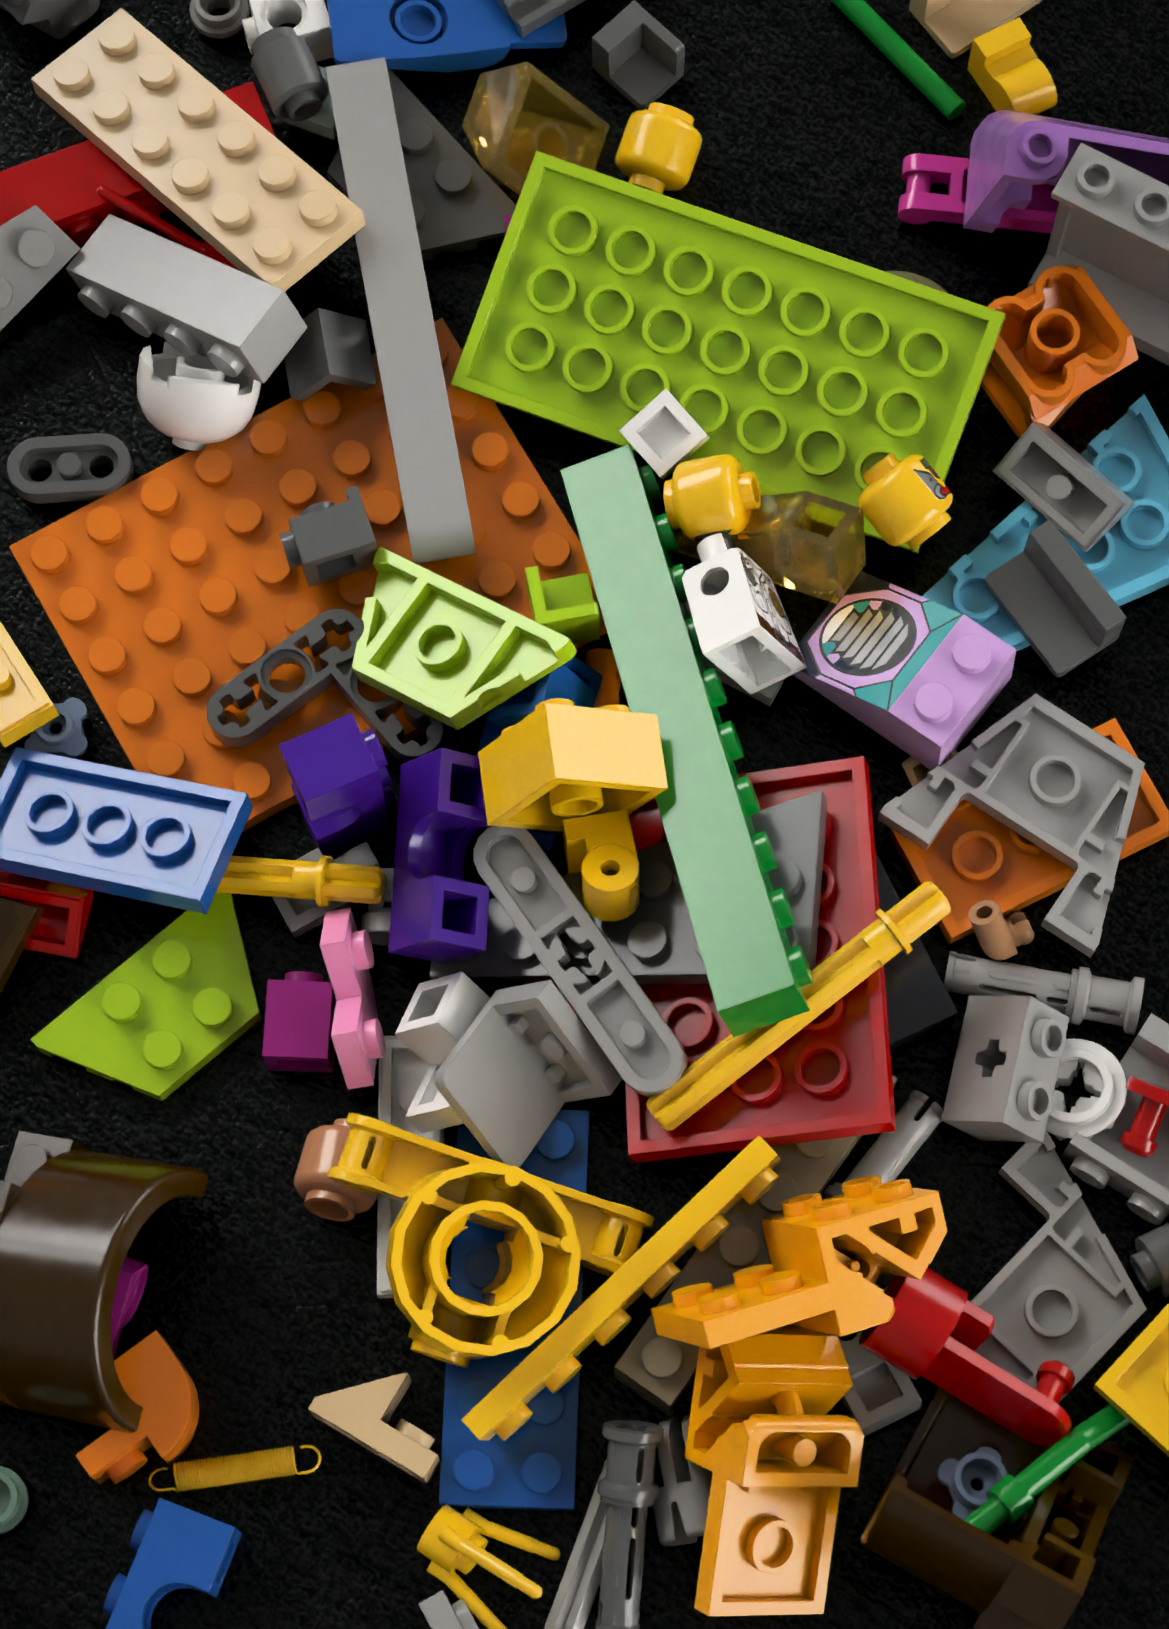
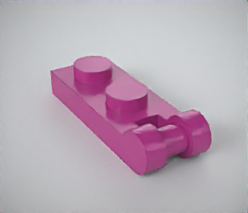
M919 153L906 156L903 159L902 180L907 183L906 193L902 194L899 198L898 218L910 224H926L931 221L963 224L969 158ZM934 183L949 184L948 195L930 193L931 185ZM1046 184L1032 185L1031 201L1026 208L1018 209L1012 207L1007 209L1002 214L997 228L1051 234L1059 201L1051 198V193L1055 186Z

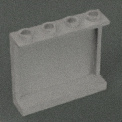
M1080 143L1051 193V198L1059 201L1046 254L1029 281L1028 287L1036 283L1039 275L1050 267L1065 266L1067 264L1082 266L1132 334L1136 350L1169 366V186Z

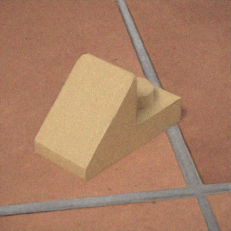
M408 1373L397 1374L317 1396L308 1408L313 1417L426 1485H428L441 1463L439 1456L429 1450L435 1441L430 1435L403 1419H400L395 1429L387 1424L411 1384V1378Z

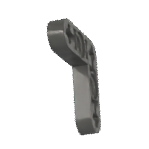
M329 609L316 616L220 687L210 697L207 705V719L215 738L222 744L233 748L246 747L255 743L333 684L367 725L373 729L376 736L390 753L403 764L443 748L444 730L441 721L407 704L403 705V702L392 696L381 702H371L365 700L359 694L358 688L361 681L353 671L352 663L356 643L363 634L364 624L352 612L343 609ZM334 630L341 636L350 631L348 635L350 648L342 652L336 646L330 647L319 655L321 667L324 669L316 672L310 657L302 649L307 646L310 647L311 653L315 657L328 646L327 632ZM291 663L298 665L304 670V682L299 689L293 692L282 693L276 691L270 685L271 674L278 666ZM259 684L265 699L273 707L265 710L260 699L246 711L249 719L247 725L240 728L233 721L224 726L223 724L227 721L224 712L225 708L232 704L239 710L248 707L256 701L251 687ZM402 705L405 717L414 727L418 729L426 724L428 725L426 729L428 742L419 746L414 740L406 744L402 743L405 739L402 724L394 715ZM388 717L386 722L381 721V719Z

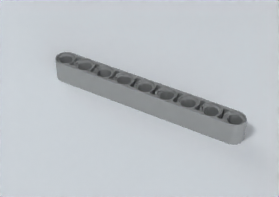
M385 57L327 66L325 70L348 198L363 210L366 224L355 233L413 562L421 564L476 554L472 525Z

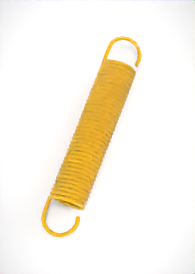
M292 1445L291 1447L271 1448V1450L251 1451L250 1453L231 1454L224 1457L204 1458V1460H188L187 1462L184 1461V1463L181 1461V1463L173 1464L176 1488L159 1489L152 1485L153 1475L158 1471L168 1470V1467L158 1468L153 1471L149 1476L148 1483L155 1491L174 1490L177 1493L178 1491L184 1492L191 1489L211 1488V1486L231 1485V1483L251 1482V1480L254 1482V1480L271 1479V1477L274 1479V1477L277 1478L278 1476L287 1477L288 1475L294 1476V1474H308L314 1472L319 1467L321 1454L312 1445L299 1446L301 1449L311 1448L318 1455L316 1466L313 1469L297 1472L294 1447Z

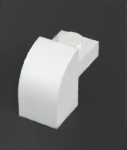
M463 972L419 983L395 1032V1035L429 1065L405 1116L421 1133L464 1124L435 1085L436 1071L490 999Z

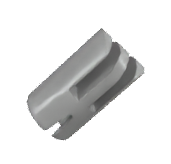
M690 1415L684 1416L682 1422L677 1418H673L659 1423V1426L664 1428V1438L661 1442L656 1443L653 1482L657 1483L660 1488L659 1497L655 1500L652 1509L658 1541L664 1546L696 1543L698 1537L704 1536L713 1472L684 1458Z

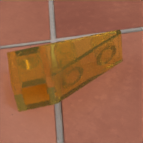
M809 491L761 496V506L759 509L751 510L749 523L741 533L732 535L736 547L740 548L764 570L774 584L838 604L866 564L863 509ZM680 530L676 535L680 548L673 551L700 559L697 546L701 541H691Z

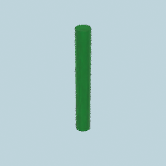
M831 0L949 121L955 119L964 110L966 103L865 0Z

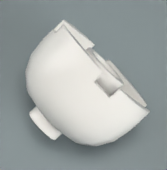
M164 342L163 354L152 355L151 345L143 348L139 356L137 372L138 401L147 420L158 431L173 437L172 443L177 447L193 451L203 450L207 443L222 442L241 432L252 418L259 398L261 382L241 373L236 378L230 377L215 367L208 358L198 353H195L193 357H187L175 350L168 342Z

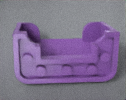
M1010 110L991 113L980 123L971 141L963 228L993 233L1000 223L1002 214L1007 209L1012 207L1018 209L1026 208L1031 201L1032 185H1057L1080 143L1169 186V138Z

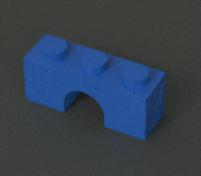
M159 1498L154 1512L145 1509L135 1526L130 1541V1548L138 1551L128 1575L118 1574L109 1589L103 1607V1613L111 1615L106 1629H151V1618L155 1606L162 1597L176 1589L191 1588L217 1598L242 1533L231 1525Z

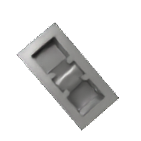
M969 996L941 1120L981 1141L1043 1143L1048 1116L1052 1110V1097L1060 1060L1066 1045L1069 1017L1032 996Z

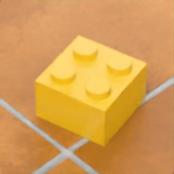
M565 698L545 700L537 704L535 710L520 722L505 728L501 732V736L478 752L487 826L563 832V819L627 810L629 815L668 789L657 715L630 712L629 707L620 704L590 708L574 706L572 700Z

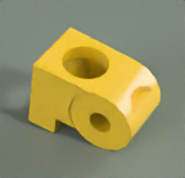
M1020 17L973 39L967 70L996 111L1010 110L1037 115L1056 105L1057 92L1048 69L1037 58V55L1030 46L1031 34Z
M622 810L563 819L564 855L568 874L577 872L582 874L583 904L586 911L594 918L602 921H619L629 917L639 905L640 892L639 862L628 811Z

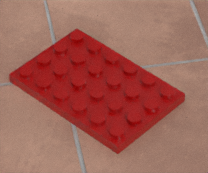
M864 756L738 774L739 778L745 775L749 776L760 805V810L820 790L823 791L828 800L815 967L877 919L874 912L880 909L869 766ZM655 797L628 815L636 851L668 841ZM884 965L674 1130L667 1131L662 1128L646 1105L650 1097L638 1094L625 1082L628 1155L634 1163L744 1150L758 1135L769 1146H779L896 1131ZM639 984L682 1044L687 1055L688 1067L731 1034L717 1012L710 984Z

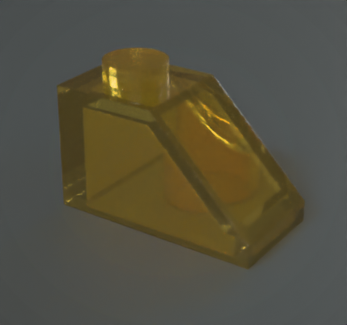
M529 62L481 73L462 124L482 168L518 195L521 194L536 151L595 171L610 126Z

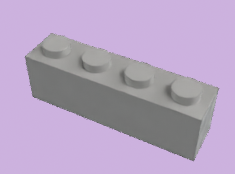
M111 214L105 218L65 268L81 289L77 294L79 300L93 313L103 318H107L111 313L121 318L132 330L144 337H150L152 333L161 336L175 350L187 357H193L195 353H198L208 358L220 371L233 378H236L241 373L264 384L308 328L284 290Z

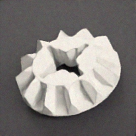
M1066 1039V1045L1062 1052L1055 1087L1058 1088L1059 1085L1070 1086L1073 1078L1078 1076L1079 1069L1083 1068L1082 1074L1085 1090L1093 1093L1094 1096H1091L1090 1099L1085 1097L1079 1098L1076 1105L1072 1106L1070 1113H1068L1064 1093L1054 1088L1052 1110L1048 1116L1046 1131L1053 1134L1059 1141L1066 1138L1072 1139L1076 1132L1090 1140L1093 1135L1106 1128L1112 1129L1122 1108L1126 1106L1127 1088L1125 1086L1127 1083L1122 1066L1110 1051L1089 1040Z

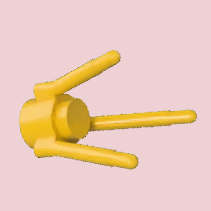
M446 1504L431 1520L417 1546L418 1552L432 1560L427 1568V1572L445 1583L459 1599L463 1598L468 1609L486 1629H507L455 1572L456 1569L467 1575L477 1563L514 1588L537 1599L542 1595V1588L516 1569L487 1552L485 1548L488 1540L480 1534L553 1561L560 1558V1550L538 1541V1539L488 1521L470 1508H467L461 1514Z

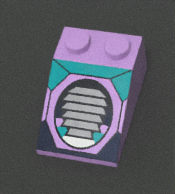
M857 569L798 643L807 668L793 674V676L933 770L935 767L946 763L950 755L958 748L1011 679L1017 649L966 615Z

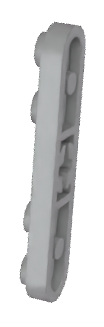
M497 826L487 828L478 837L474 847L473 862L479 875L486 885L489 886L493 895L622 1079L638 1094L646 1097L660 1094L672 1088L688 1068L685 1050L542 847L526 829ZM566 932L575 944H578L583 950L594 946L595 950L589 954L588 959L592 965L591 968L601 980L594 986L584 973H581L576 967H571L565 971L564 966L570 962L571 958L567 952L568 949L560 939L562 933Z

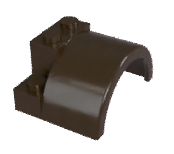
M24 1131L18 1132L4 1181L0 1180L1 1406L127 1433H134L137 1430L143 1407L136 1404L122 1387L115 1369L111 1346V1317L119 1274L128 1250L146 1220L156 1209L173 1198L191 1195L203 1199L208 1182L207 1173L195 1168L96 1152L71 1139Z
M939 1387L860 1537L861 1545L979 1612L973 1626L975 1629H1063L1083 1596L1096 1562L1093 1555L1110 1510L1123 1490L1135 1457L1107 1441L1102 1442L1042 1490L1029 1514L1027 1512L1013 1525L1005 1521L989 1535L952 1514L954 1501L948 1487L939 1482L937 1475L942 1462L948 1458L960 1461L966 1455L976 1452L980 1447H990L1000 1454L1001 1462L1006 1468L1007 1473L1016 1477L1050 1447L1036 1445L1020 1438ZM1071 1422L1070 1431L1078 1425ZM977 1479L971 1481V1487L974 1490H982L983 1485L981 1481Z

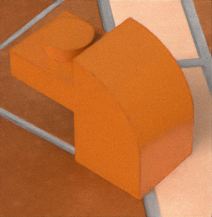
M157 1330L114 1360L118 1378L125 1392L136 1404L143 1407L137 1430L134 1433H127L110 1429L75 1455L89 1476L99 1484L108 1478H111L113 1483L116 1484L134 1474L147 1462L148 1459L144 1452L152 1446L155 1447L162 1459L169 1465H172L188 1448L195 1434L199 1418V1401L195 1385L187 1370Z

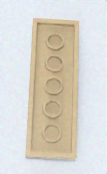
M122 8L31 78L35 93L236 268L284 291H287L366 225L362 209Z

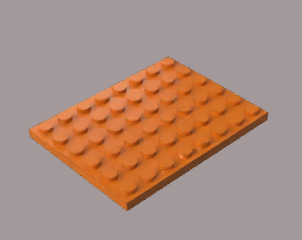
M443 318L435 321L434 325L476 554L418 565L531 620L526 591V567L538 566L541 581L588 573L593 599L598 604L600 614V637L605 635L607 629L582 543L495 402L451 385L463 351ZM376 353L372 354L376 383L367 390L331 381L305 401L289 398L251 418L244 429L236 435L222 442L207 443L203 450L200 451L190 450L122 486L119 490L95 500L9 546L15 560L134 771L247 793L253 808L242 832L297 803L291 786L293 782L286 769L279 748L280 744L350 713L353 714L361 733L371 729L334 684L258 741L246 747L233 748L222 744L215 738L207 719V705L210 697L220 687L319 614L329 609H343L352 612L361 620L366 597H373L378 575L375 567L311 587L308 586L302 566L290 570L279 537V533L291 530L288 519L298 517L301 511L316 503L333 502L336 505L347 501L345 489L357 486L376 540L377 549L383 547L413 562ZM334 630L327 632L328 646L315 657H313L310 647L307 646L302 649L310 657L316 672L324 669L321 667L319 655L330 647L336 646L342 652L350 648L348 640L350 631L341 636ZM592 641L574 644L577 650ZM291 663L283 664L272 672L270 685L276 691L282 693L293 692L303 684L305 672L298 665ZM362 681L360 682L358 692L365 700L381 702L390 696ZM259 684L251 687L256 701L248 707L239 710L232 704L225 708L224 712L227 721L223 724L224 726L233 721L240 728L247 725L249 719L246 711L260 699L265 710L273 707L265 699ZM403 705L394 714L404 730L405 739L402 742L403 744L425 733L428 728L427 724L418 729L414 727L405 717ZM388 717L381 719V721L386 722ZM377 737L384 754L390 752Z

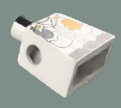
M718 533L703 539L697 546L701 563L686 570L682 576V582L703 655L749 694L756 693L807 668L769 575L740 548L736 547L732 535Z

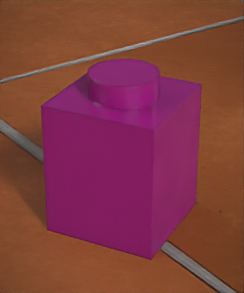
M293 971L285 973L284 980L268 979L262 1057L268 1070L333 1073L335 1047L331 1038V1031L337 1000L331 982H323L322 975L314 972Z

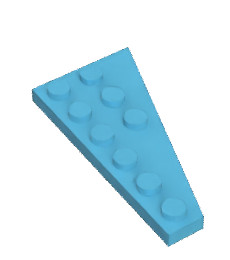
M1143 394L1128 408L1124 416L1108 430L1104 429L1088 443L1087 449L1080 454L1134 501L1133 506L1088 552L1081 549L1058 529L1118 607L1169 585V438L1145 394ZM1025 500L990 531L989 537L969 555L965 554L949 568L948 573L922 597L966 615L1017 649L1016 652L1030 646L985 587L984 582L989 573L1023 552L1029 532L1048 519Z

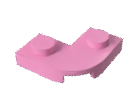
M351 907L325 912L320 940V949L337 1000L331 1038L348 1090L372 1086L374 1084L377 1058L385 1057V1039L382 1026L378 1020L376 998L369 970L374 966L372 943L367 930H357Z

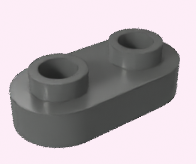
M94 433L33 437L24 440L12 450L7 462V472L15 491L20 497L32 503L44 504L97 500L130 483L134 475V465L128 448L119 438L110 434ZM101 465L113 467L112 473L107 477L97 478L93 476L95 469ZM45 468L52 471L51 476L45 481L37 482L32 480L33 474L39 469Z

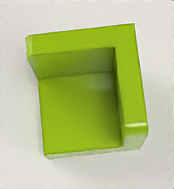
M538 566L525 568L526 591L533 621L570 638L573 644L600 640V614L598 604L593 599L588 573L541 581Z

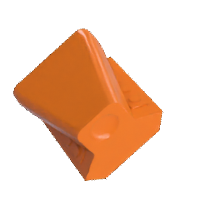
M1067 264L1065 266L1050 267L1039 275L1036 283L1014 296L997 298L987 306L988 308L1005 313V320L982 379L981 387L1018 438L1023 435L1032 423H1043L1051 428L1083 392L1139 359L1132 334L1082 266Z

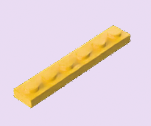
M758 1135L468 1412L461 1421L479 1440L489 1441L497 1434L502 1441H505L532 1416L533 1412L526 1405L544 1387H547L552 1394L562 1388L582 1368V1364L576 1357L595 1339L601 1346L610 1342L631 1321L632 1318L625 1310L644 1292L651 1299L659 1295L680 1274L681 1270L674 1263L693 1245L700 1252L707 1249L730 1226V1223L723 1217L742 1198L749 1205H752L775 1184L779 1176L772 1169L781 1162L778 1154Z

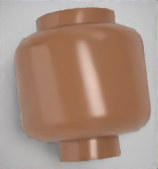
M346 1118L336 1119L333 1125H322L309 1132L294 1177V1186L299 1196L305 1200L304 1206L306 1209L319 1217L333 1221H350L354 1219L355 1214L371 1209L377 1199V1195L344 1186L327 1178L329 1168L338 1166L350 1130L345 1123ZM369 1141V1143H368V1146H367V1149H366V1152H365V1155H364V1158H363V1161H362V1164H361V1167H362V1168H363V1166H364V1163H365V1160H366V1157H367V1154H368V1151H369V1148H370V1145H371V1142H370V1141Z

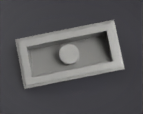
M1032 423L993 470L996 475L1048 520L1050 519L1058 529L1085 552H1088L1134 504V501L1043 423Z

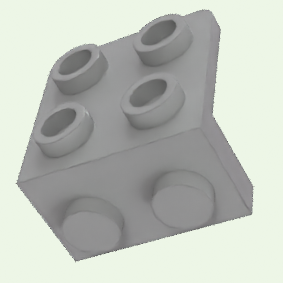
M551 980L496 990L435 1073L437 1089L491 1159L519 1168L565 1102L610 1096L622 1080V1077L597 1041L570 1007L564 994L556 988Z

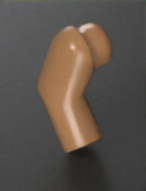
M992 900L979 901L969 910L968 917L980 947L993 960H1006L1018 954L1017 947L1027 945L1034 939V932L1024 912L1014 911L1004 918L1000 906Z

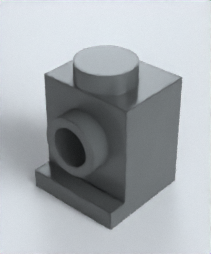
M357 486L345 489L347 498L345 502L336 505L333 502H320L305 508L298 517L288 519L291 530L279 533L290 570L302 566L309 587L374 567L373 561L378 550Z

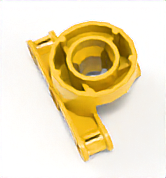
M348 1113L345 1123L350 1130L338 1166L330 1167L327 1174L328 1179L344 1186L405 1202L390 1229L385 1267L395 1304L412 1325L408 1337L413 1339L411 1350L463 1368H468L470 1359L479 1360L488 1356H495L527 1347L559 1323L577 1290L580 1266L611 1277L638 1251L644 1230L652 1229L655 1219L653 1216L640 1210L606 1201L531 1175L517 1166H510L495 1160L479 1157L404 1131L381 1120L356 1113ZM369 1141H370V1142H371V1145H370V1148H369V1151H368V1154H367V1157H366L364 1166H363V1168H362V1167H361V1164H362V1161H363V1158H364V1155H365V1152H366L368 1143H369ZM467 1221L505 1232L503 1242H499L496 1245L500 1260L498 1273L493 1282L481 1291V1295L485 1296L483 1303L454 1294L446 1284L447 1280H451L446 1266L447 1248L456 1235L469 1228L465 1226Z

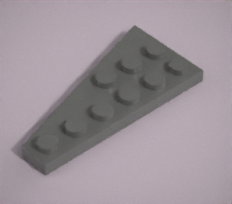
M822 790L763 809L760 813L751 815L755 833L765 830L776 857L778 868L768 871L773 890L780 887L784 889L793 912L795 925L785 928L790 947L797 945L802 947L810 971L816 966L828 803ZM668 841L636 851L639 862L640 897L639 905L635 912L619 921H602L594 918L591 914L589 915L638 984H709ZM581 872L563 875L562 877L585 908L583 904ZM496 898L490 899L488 904L486 951L445 964L431 961L430 978L432 980L463 972L477 986H520L526 983L551 980L554 985H557ZM566 932L562 933L560 939L568 949L567 952L571 958L570 962L564 966L565 971L571 967H576L581 973H584L592 985L597 984L601 980L591 968L592 965L588 959L589 954L595 950L594 946L583 950L578 944H575Z

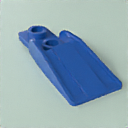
M327 0L333 57L338 65L385 57L387 69L450 73L495 65L506 57L510 49L562 48L567 40L564 14L521 38L517 32L516 25L510 16H506L496 0Z

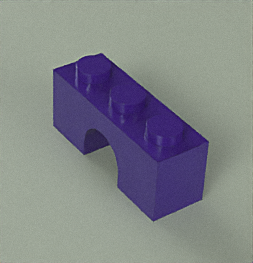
M352 713L279 745L284 764L293 782L291 786L297 805L322 855L329 856L392 828L387 807L396 804V800L390 788L392 782L385 766L388 765L385 754L373 729L371 728L361 733Z
M439 748L401 764L388 953L445 964L486 951L489 886L466 882L463 871L464 857L471 838L480 828L487 826L478 756Z

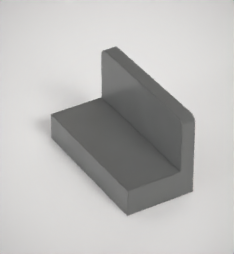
M1050 519L1029 532L1023 552L989 573L984 582L985 587L1055 677H1062L1116 641L1127 618Z

